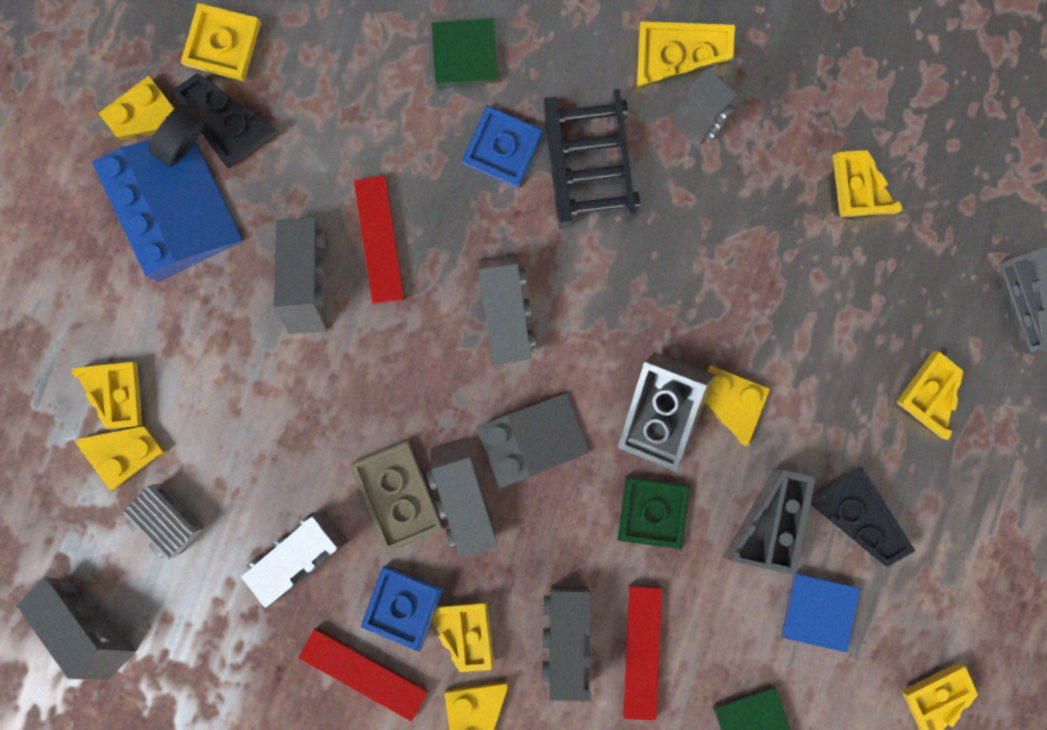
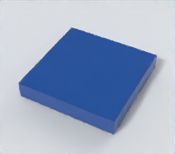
M487 105L461 162L463 165L519 189L542 139L544 129Z
M383 565L361 628L417 652L422 651L444 588L388 565Z
M796 573V576L793 575L781 636L785 639L848 653L860 588Z

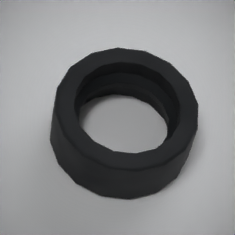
M179 104L168 114L155 132L148 146V152L168 167H174L188 153L205 126L206 118L187 104Z

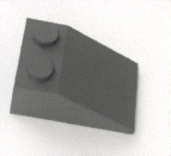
M654 352L643 364L617 448L677 472L706 403L715 374Z
M567 393L476 427L499 488L516 483L589 453Z

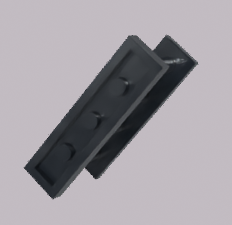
M613 89L611 104L564 109L563 106L558 107L557 96L544 98L543 110L558 229L571 228L572 218H577L578 214L625 209L626 221H632L636 211L640 210V197L638 191L633 192L624 118H628V105L626 99H621L620 89ZM613 117L615 135L568 140L567 137L562 138L560 126H565V122ZM617 147L618 166L572 171L571 168H565L564 157L569 156V153ZM621 178L623 196L579 202H576L575 199H569L568 187H573L575 183Z

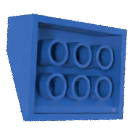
M151 140L121 147L91 161L145 276L158 282L244 241L197 141L174 167H168L148 152Z

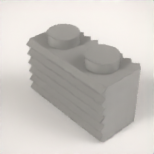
M162 484L148 486L123 511V514L128 518L126 521L128 527L136 534L141 535L143 533L151 542L149 544L151 551L160 558L164 556L167 559L176 557L204 530L203 526L182 507Z

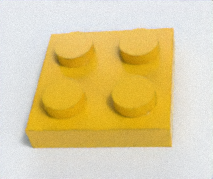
M197 3L181 63L185 67L245 82L261 25L260 20L256 17Z

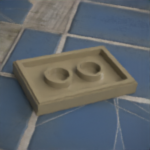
M410 440L349 464L384 554L445 529Z

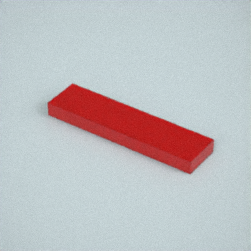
M383 175L354 180L372 304L378 305L403 301L405 297L387 179Z
M628 585L623 697L624 719L656 721L661 587Z
M317 627L312 631L298 657L300 660L411 722L428 692V689Z

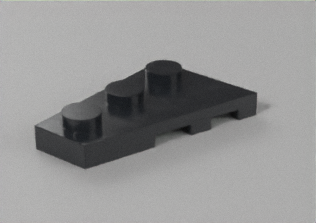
M199 73L194 74L172 90L180 103L187 104L206 118V123L201 133L228 169L280 133L275 127L266 123L245 106H242Z
M861 466L812 494L810 504L886 567L916 551Z

